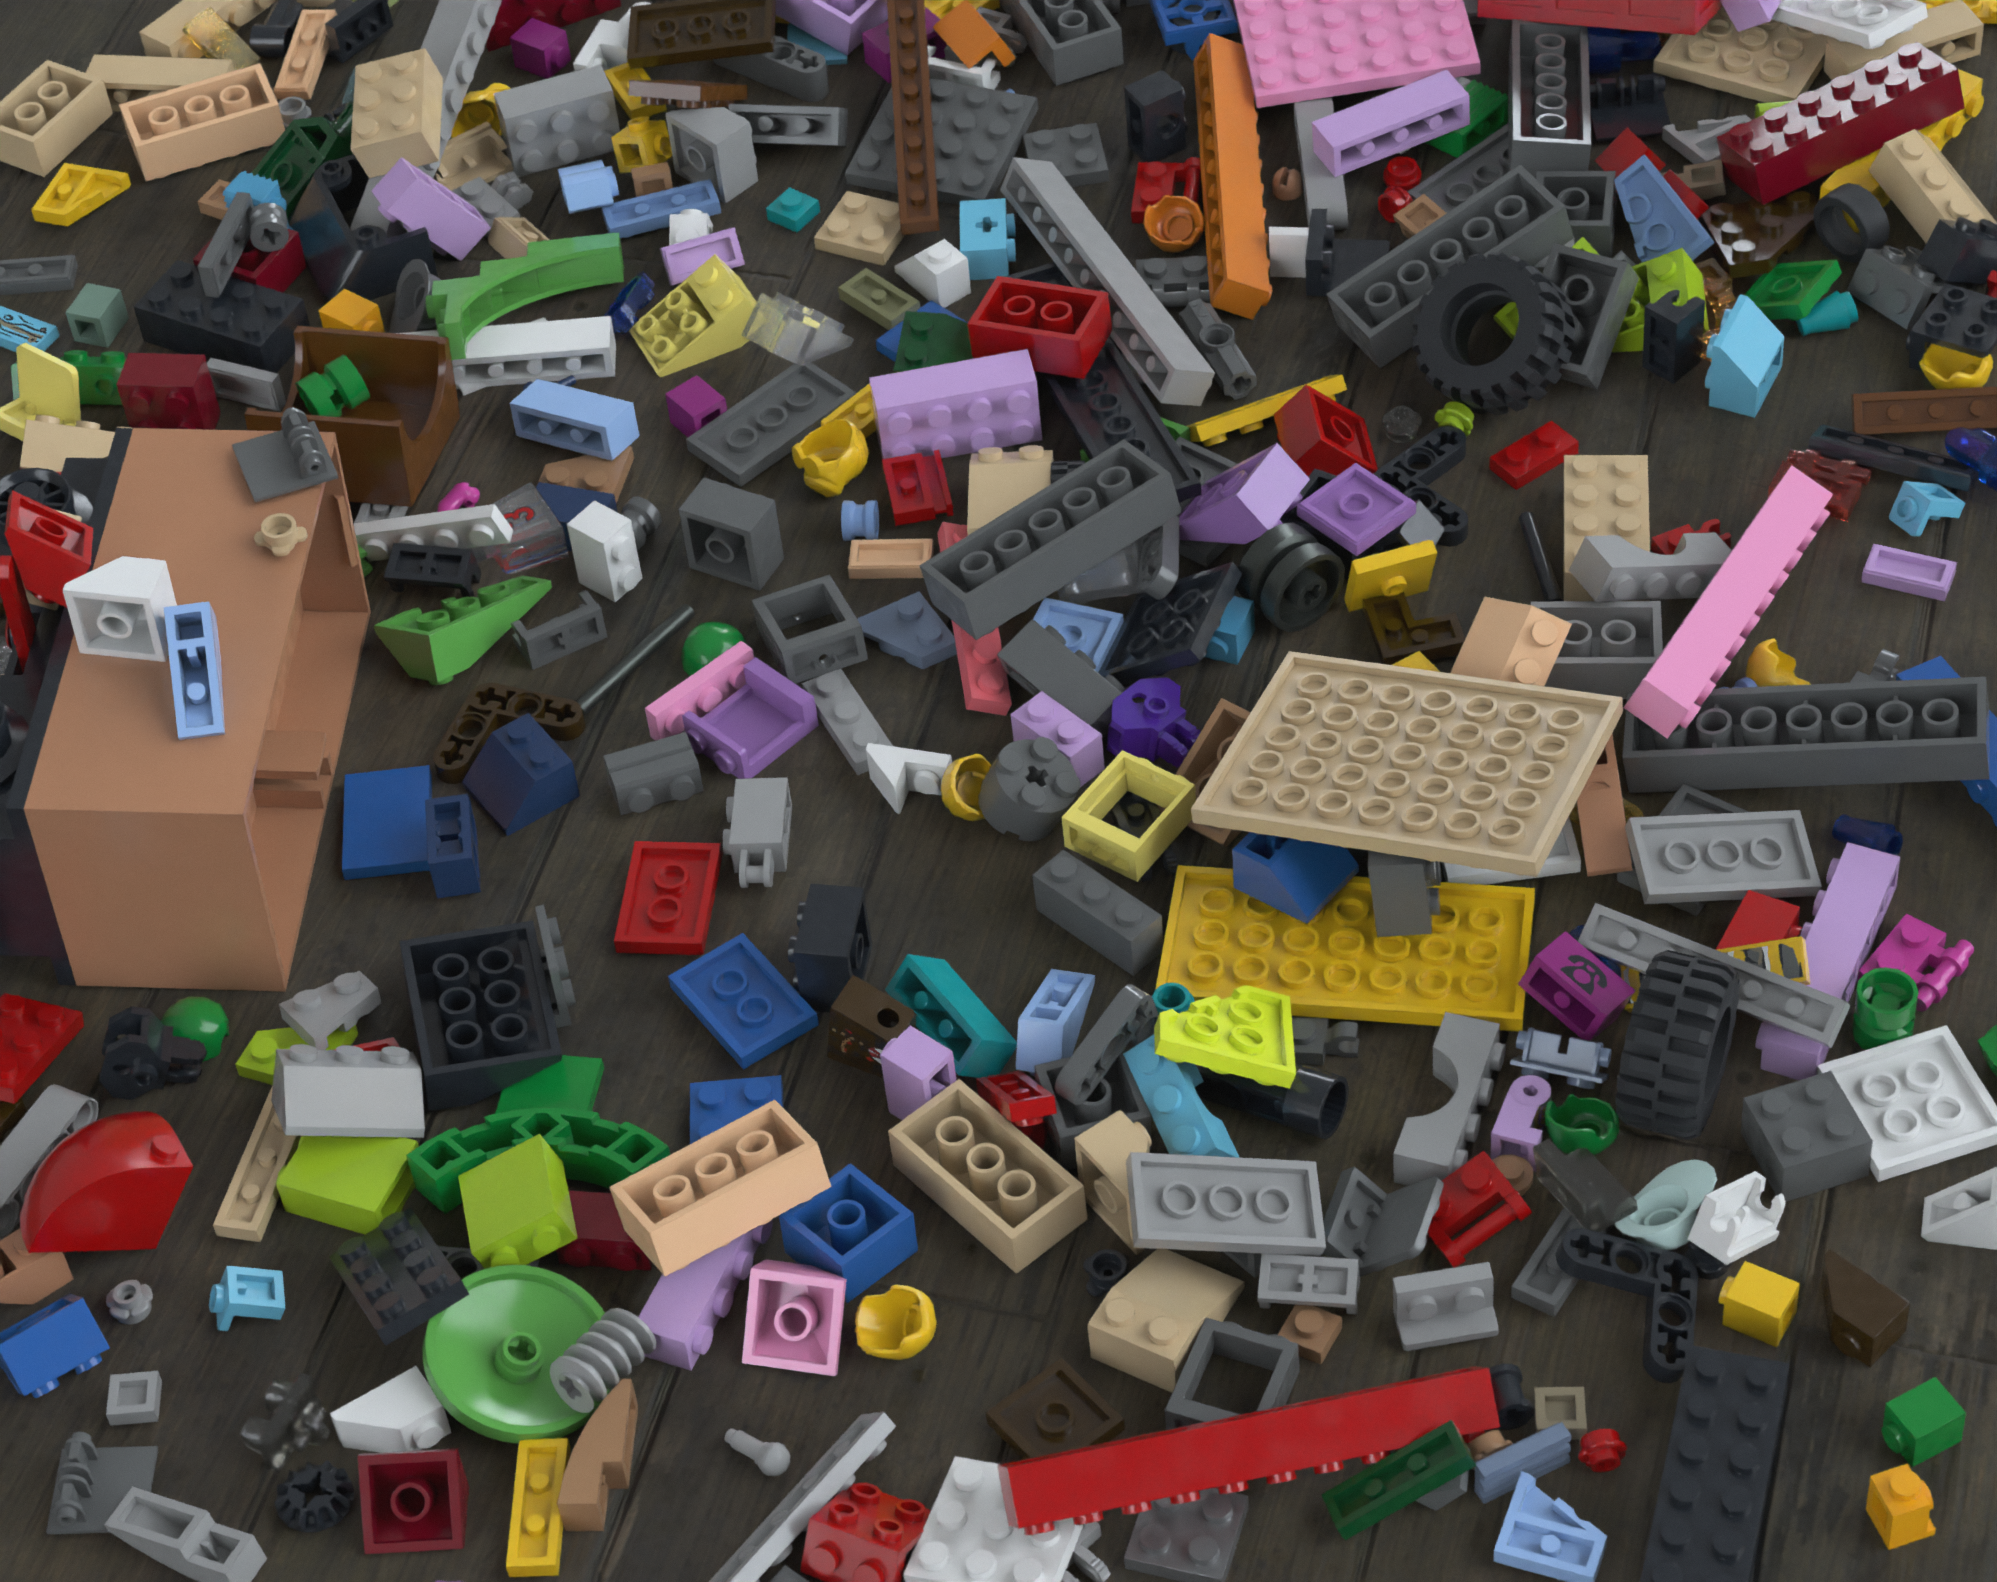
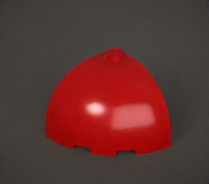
M151 1111L126 1112L98 1119L64 1138L42 1161L24 1197V1204L20 1211V1229L28 1253L156 1249L193 1169L188 1155L170 1124L162 1116Z

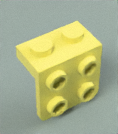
M28 343L17 346L20 398L0 407V430L23 441L26 419L35 420L36 415L57 417L60 419L59 424L76 426V421H81L79 377L76 368Z

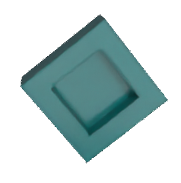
M789 187L766 208L767 219L797 233L820 213L819 200Z

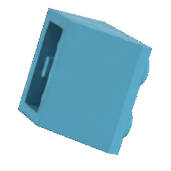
M1740 294L1733 308L1725 310L1719 334H1713L1709 340L1706 356L1711 358V365L1706 374L1705 388L1710 389L1709 406L1755 418L1782 368L1784 335L1748 296Z

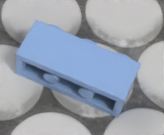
M536 379L510 402L516 436L613 461L640 436L633 403Z

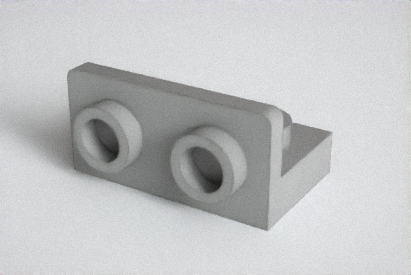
M1489 1262L1393 1278V1313L1404 1350L1410 1351L1498 1335L1499 1326L1493 1308V1274Z

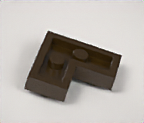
M1404 591L1394 596L1382 595L1363 599V613L1382 664L1392 665L1418 651L1429 661L1459 654L1465 641V636L1456 612L1414 620Z

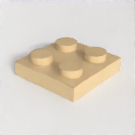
M846 191L815 235V249L884 266L905 236L901 233L899 203Z

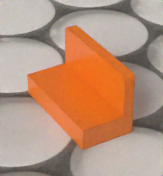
M963 0L933 26L937 34L967 68H972L990 52L1004 67L1016 59L1001 37L968 0Z

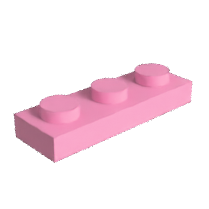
M740 641L645 707L650 737L656 741L682 733L685 730L682 719L683 714L690 710L701 718L746 684L743 666L754 658L752 648L743 641Z

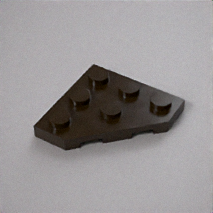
M1793 191L1765 205H1762L1754 198L1749 202L1736 204L1718 203L1708 208L1698 218V221L1715 243L1711 247L1730 279L1769 273L1777 265V258L1782 253L1789 255L1804 241V233L1808 229L1816 230L1813 218L1814 207L1818 200L1812 191Z

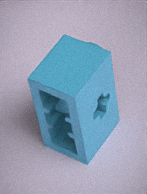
M1006 199L960 201V252L968 259L970 280L996 279L997 276H1009V262H1016L1015 238L1009 239V237H1016L1014 213L1007 214Z

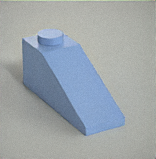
M208 601L164 607L178 739L185 740L225 734L221 654L217 619L212 606Z
M1056 969L1050 970L1018 1018L1016 1070L1028 1071L1035 1077V1065L1068 1058L1073 1055L1095 984V975Z

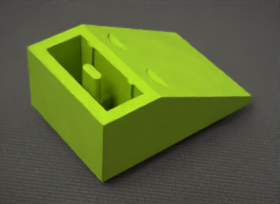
M1683 248L1632 266L1639 280L1612 352L1643 351L1645 306L1650 302L1654 304L1666 293L1673 290L1680 291L1679 299L1672 303L1676 306L1685 305L1688 300L1696 296L1705 301L1702 273ZM1706 301L1704 313L1703 338L1710 336L1706 310Z

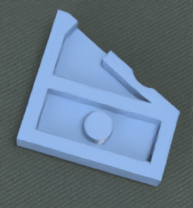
M1521 1471L1494 1549V1562L1566 1582H1595L1606 1550L1607 1536L1589 1521L1578 1518L1574 1509L1559 1497L1555 1501L1535 1486L1536 1479L1533 1476Z

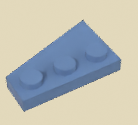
M1645 154L1614 179L1626 221L1630 224L1636 243L1634 246L1637 256L1642 263L1683 248L1693 261L1715 243Z

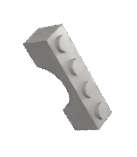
M1716 532L1683 533L1673 555H1661L1645 551L1627 542L1619 535L1585 536L1569 571L1595 602L1699 598L1732 550Z
M1445 1012L1433 1045V1076L1444 1082L1452 1090L1454 1096L1444 1107L1433 1113L1406 1118L1393 1153L1395 1183L1410 1186L1432 1176H1436L1442 1181L1467 1163L1468 1151H1465L1467 1142H1475L1479 1133L1481 1115H1478L1480 1106L1487 1107L1492 1096L1494 1084L1493 1079H1490L1493 1070H1501L1505 1058L1506 1044L1499 1043L1500 1024Z

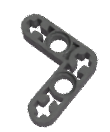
M1128 984L1121 989L1059 1073L1055 1083V1092L1075 1105L1082 1104L1090 1096L1124 1048L1129 1051L1154 1035V1027L1159 1014L1152 996L1132 984Z

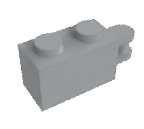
M788 778L736 779L734 796L727 797L726 801L727 821L731 823V828L723 830L724 855H731L734 873H739L741 888H748L749 883H764V887H772L774 872H786L792 815Z

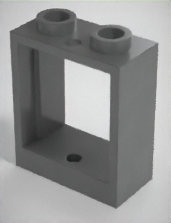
M830 574L751 600L761 639L782 675L796 684L868 660L861 624ZM800 613L799 616L793 617V615ZM833 613L838 621L837 624L786 640L781 631L782 629ZM826 654L825 659L819 660L821 655Z
M1205 1318L1166 1406V1430L1240 1415L1192 1401L1212 1353L1273 1370L1257 1411L1286 1405L1300 1372L1298 1343L1291 1342L1280 1335H1266L1245 1329L1231 1321L1220 1322Z

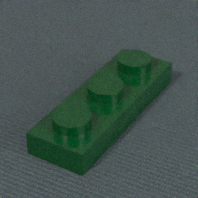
M1450 1420L1321 1495L1337 1531L1346 1541L1470 1470L1476 1464L1460 1431L1454 1422Z

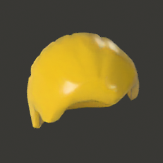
M1931 344L1923 354L1919 365L1930 384L1936 389L1982 387L1988 381L1993 368V359L1991 354L1987 357L1979 358Z
M1768 639L1756 645L1748 658L1745 672L1746 677L1751 678L1758 687L1810 685L1808 681L1795 676L1793 672L1796 667L1795 659L1780 651L1775 639Z
M974 754L954 760L945 770L941 782V799L945 807L955 817L968 821L985 819L980 810L978 799L983 779L992 765L981 754Z
M892 1285L891 1290L884 1294L865 1296L855 1315L857 1345L866 1354L885 1359L902 1360L915 1356L926 1348L934 1337L937 1321L930 1298L922 1291L906 1285Z

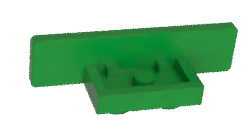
M72 350L64 352V356L59 358L73 365L78 372L80 404L122 405L116 384L126 361L124 352L110 351L101 353V357H88L87 351ZM17 362L11 365L13 400L20 398Z

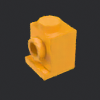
M1908 1464L1870 1476L1866 1511L1888 1550L1935 1535L1936 1528L1929 1518L1930 1510L1934 1506L1931 1492L1927 1484L1911 1470Z

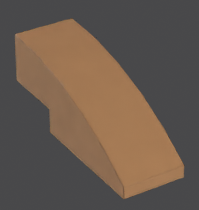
M621 1379L603 1399L585 1425L572 1450L563 1475L557 1503L565 1531H604L609 1489H629L638 1414V1403L632 1379Z

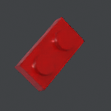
M1551 420L1489 457V469L1515 490H1518L1563 463L1564 455L1578 454L1579 441Z

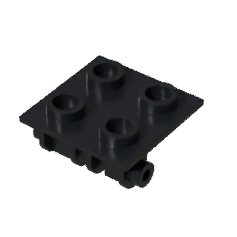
M1656 73L1637 76V86H1635L1634 76L1630 75L1628 87H1624L1622 76L1617 77V88L1615 78L1595 79L1594 83H1589L1590 116L1596 142L1614 141L1627 127L1638 138L1661 136L1662 127L1671 124L1663 91H1665L1664 76L1657 77Z

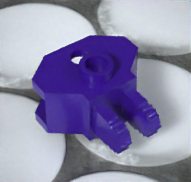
M1168 677L1140 679L1113 699L1111 723L1108 725L1107 750L1115 756L1123 750L1138 758L1147 757L1153 762L1161 757L1168 763H1172L1176 768L1180 767L1201 733L1194 725L1185 720L1186 710L1180 707V686ZM1140 697L1145 699V701L1134 703L1132 699Z

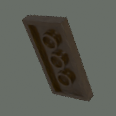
M679 0L631 6L627 49L630 69L774 52L776 0Z

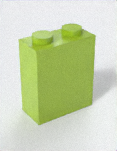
M540 1134L458 1176L471 1253L485 1269L503 1265H527L578 1239L563 1161Z
M301 1136L298 1149L290 1162L280 1169L277 1176L276 1187L285 1212L364 1235L377 1228L384 1218L393 1213L400 1212L412 1193L415 1184L406 1155L419 1147L418 1142L405 1137Z

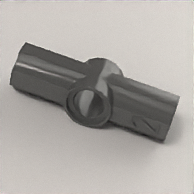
M1201 299L1188 302L1186 308L1179 313L1180 324L1193 345L1215 372L1214 379L1224 395L1231 396L1234 400L1248 396L1250 390L1257 385V378L1235 343L1234 329L1230 325L1222 323L1210 303H1205Z

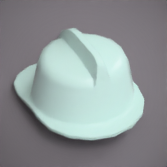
M1696 1159L1681 1161L1666 1168L1654 1177L1636 1196L1618 1209L1614 1217L1616 1228L1622 1234L1634 1237L1638 1243L1668 1251L1685 1245L1690 1241L1688 1237L1696 1219V1209L1702 1204L1705 1195L1714 1190L1717 1180L1715 1169L1709 1163Z

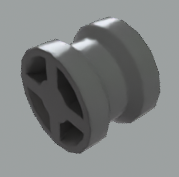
M268 202L259 204L250 211L248 219L251 243L257 249L267 252L283 248L289 238L286 211L281 206Z

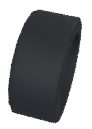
M1851 183L1841 185L1822 197L1814 207L1813 220L1820 239L1833 255L1843 261L1851 263L1860 262L1866 249H1880L1889 238L1890 227L1883 207L1870 191L1860 185ZM1842 210L1847 212L1854 220L1859 229L1860 236L1849 227Z

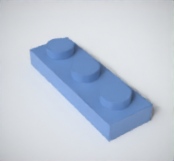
M711 179L601 207L608 232H619L620 238H628L636 234L668 228L670 226V214H680L685 209H697L703 213H708V216L721 213L720 202Z

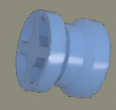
M852 500L843 501L841 510L843 541H851L856 537H865L867 540L878 539L879 508L877 500H868L865 504H856Z

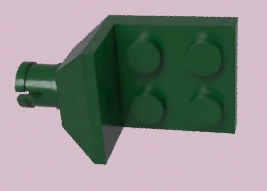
M352 101L346 104V108L333 122L324 117L294 119L253 170V176L259 175V178L265 176V179L271 178L272 181H278L281 196L286 200L287 219L317 168L329 160H336L353 154L351 150Z

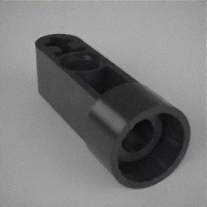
M1295 1063L1296 1075L1289 1089L1277 1085L1265 1086L1250 1078L1230 1073L1219 1074L1207 1067L1196 1065L1204 1081L1195 1087L1199 1098L1283 1124L1287 1128L1321 1139H1328L1335 1133L1346 1110L1349 1093L1347 1079L1312 1066Z

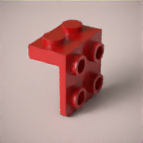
M853 1483L847 1490L841 1491L809 1518L800 1572L825 1582H901L906 1554L917 1544L931 1510L926 1509L922 1503L916 1500L900 1499L881 1492L873 1484Z

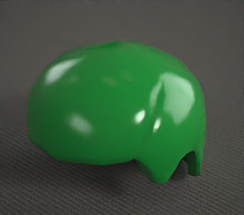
M721 622L701 623L689 632L684 643L681 656L683 670L691 676L740 641L746 644V639L732 625Z
M190 996L180 999L166 1010L161 1019V1023L164 1026L173 1027L172 1036L190 1038V1040L195 1039L196 1041L200 1040L201 1043H204L208 1052L202 1062L218 1056L221 1052L224 1036L229 1035V1020L222 1005L207 997Z
M1573 1094L1568 1095L1566 1101L1559 1107H1556L1552 1101L1547 1103L1545 1111L1546 1130L1556 1149L1573 1158H1584L1601 1153L1615 1142L1619 1134V1117L1610 1103L1595 1097L1577 1098Z

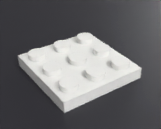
M1947 1025L1817 1065V1075L1832 1071L1873 1140L1870 1169L1878 1182L1997 1145V1106Z
M955 1456L903 1576L905 1582H1061L1084 1524L1074 1525L1073 1518L1053 1521L1055 1527L1053 1531L1025 1535L1024 1528L1018 1529L1008 1526L997 1467L1000 1464Z

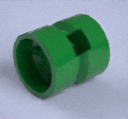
M344 354L326 364L323 374L314 371L295 383L296 389L311 415L340 417L342 415V408L346 407L352 410L370 399V393L362 377Z
M1888 967L1876 968L1865 973L1858 981L1852 1033L1854 1040L1864 1050L1913 1036L1918 989L1915 981L1908 974Z

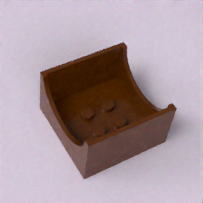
M297 326L294 331V373L285 407L282 412L258 411L256 408L248 407L244 414L247 430L281 431L283 412L291 407L297 408L305 413L308 422L315 421L319 432H335L349 502L412 507L460 418L448 337ZM344 354L362 377L370 393V399L352 410L346 407L342 408V415L340 417L311 415L302 401L295 383L314 371L323 374L326 364Z

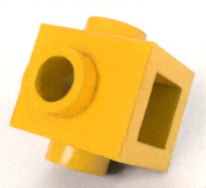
M646 116L637 117L629 120L627 127L611 137L620 173H631L633 168L663 163L672 157L670 138L665 120L650 121L649 117Z

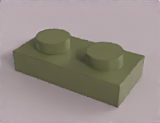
M867 268L838 287L840 300L887 330L892 329L904 320L905 311H917L920 308V303L917 299Z

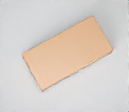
M933 539L851 540L848 564L849 579L923 578L919 565L933 557Z

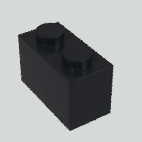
M1958 217L1957 220L1939 219L1917 262L1945 281L1987 284V278L1991 271H1997V225L1985 219H1980L1979 223L1972 222L1963 217Z

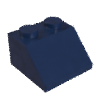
M529 713L491 733L462 781L464 788L506 836L513 834L580 796L572 760Z

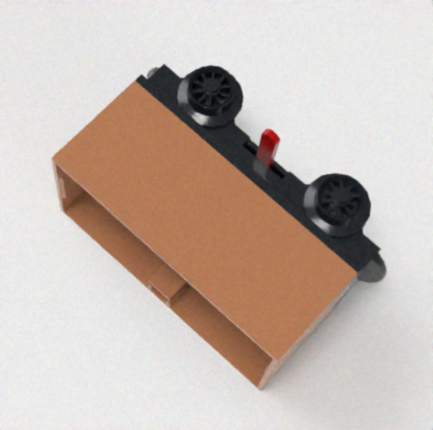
M116 428L108 458H66L61 475L49 469L28 468L17 470L0 479V596L7 616L5 625L6 643L12 650L5 674L0 675V955L51 957L59 985L286 992L371 614L335 432L319 433L337 471L338 479L259 502H255L232 449V444L277 431ZM12 490L52 509L81 516V522L93 528L91 565L86 573L122 556L166 560L177 605L210 602L217 619L221 654L225 734L185 740L178 739L169 655L166 662L80 653L68 608L59 604L57 610L29 604L21 575L5 536L8 498ZM277 513L291 515L295 519L297 527L306 528L308 535L305 541L296 543L290 553L285 556H275L271 549L266 546H257L254 540L255 534L261 531V524L264 519Z

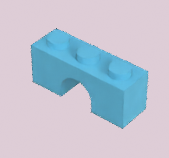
M1154 1035L1123 1054L1169 1154L1240 1158L1223 1121L1208 1111L1195 1090L1197 1085L1204 1082L1195 1064L1188 1062L1176 1063L1166 1059L1164 1056L1155 1054Z

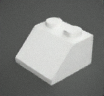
M122 556L65 583L63 594L80 653L166 662L169 652L164 607L177 606L166 560Z

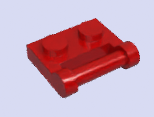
M1192 157L1184 163L1138 162L1131 208L1132 223H1143L1145 209L1148 205H1155L1164 195L1174 196L1176 182H1185L1183 196L1197 203L1201 210L1198 203L1200 181L1202 180L1200 158Z
M1482 1151L1442 1180L1444 1186L1439 1198L1440 1206L1431 1220L1427 1235L1449 1264L1455 1268L1466 1261L1464 1256L1515 1219L1518 1218L1521 1222L1531 1215L1532 1211L1488 1154ZM1504 1200L1505 1204L1453 1241L1450 1239L1454 1234Z

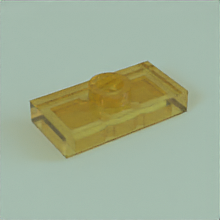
M211 7L205 9L183 27L182 32L208 59H231L235 70L256 65L260 60V57Z

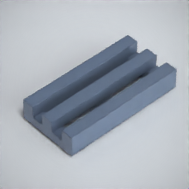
M1562 1422L1556 1423L1475 1463L1474 1491L1482 1503L1485 1504L1514 1490L1521 1471L1529 1473L1537 1479L1570 1463V1456L1568 1455L1571 1451V1446L1568 1443L1571 1441L1570 1432Z

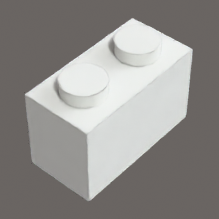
M594 500L567 524L580 584L616 602L625 593L632 590L642 579L631 519Z

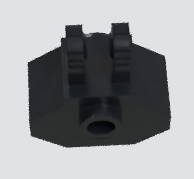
M131 1006L109 1018L101 1053L105 1058L101 1067L99 1082L114 1098L133 1100L152 1089L163 1090L165 1081L192 1084L194 1081L197 1082L199 1075H201L202 1068L200 1064L206 1058L208 1051H206L204 1043H201L200 1040L196 1041L195 1039L190 1040V1038L172 1036L173 1027L164 1026L150 1009ZM122 1034L127 1035L121 1039L116 1037Z

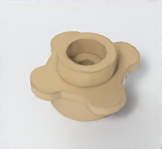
M277 513L264 519L261 524V531L255 534L254 540L257 546H266L271 549L275 556H285L290 553L296 543L305 541L308 535L306 528L297 527L296 521L291 515Z

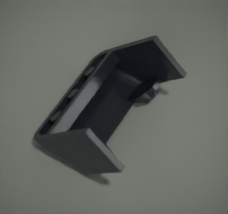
M354 154L336 160H329L317 168L288 218L289 227H292L299 234L307 269L325 304L343 289L369 301L396 292L401 272L413 259L424 261L427 264L429 273L438 277L426 227L390 239L382 228L373 225H363L352 231L349 229L342 213L358 208L369 181V177Z

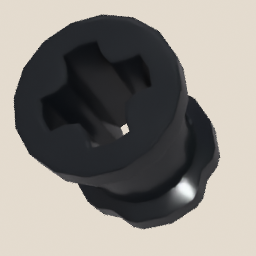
M1505 1363L1489 1368L1500 1427L1497 1429L1512 1430L1526 1425L1534 1417L1535 1409L1532 1402L1525 1399L1520 1384L1523 1381V1375L1520 1368L1514 1364Z

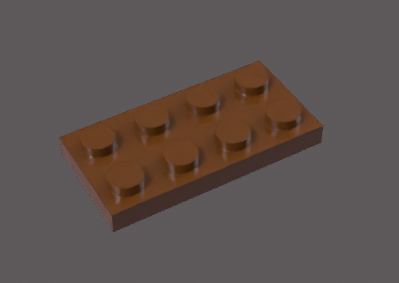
M682 79L629 80L628 96L641 97V104L646 105L665 104L676 105V107L682 108L729 107V104H735V100H747L748 85Z

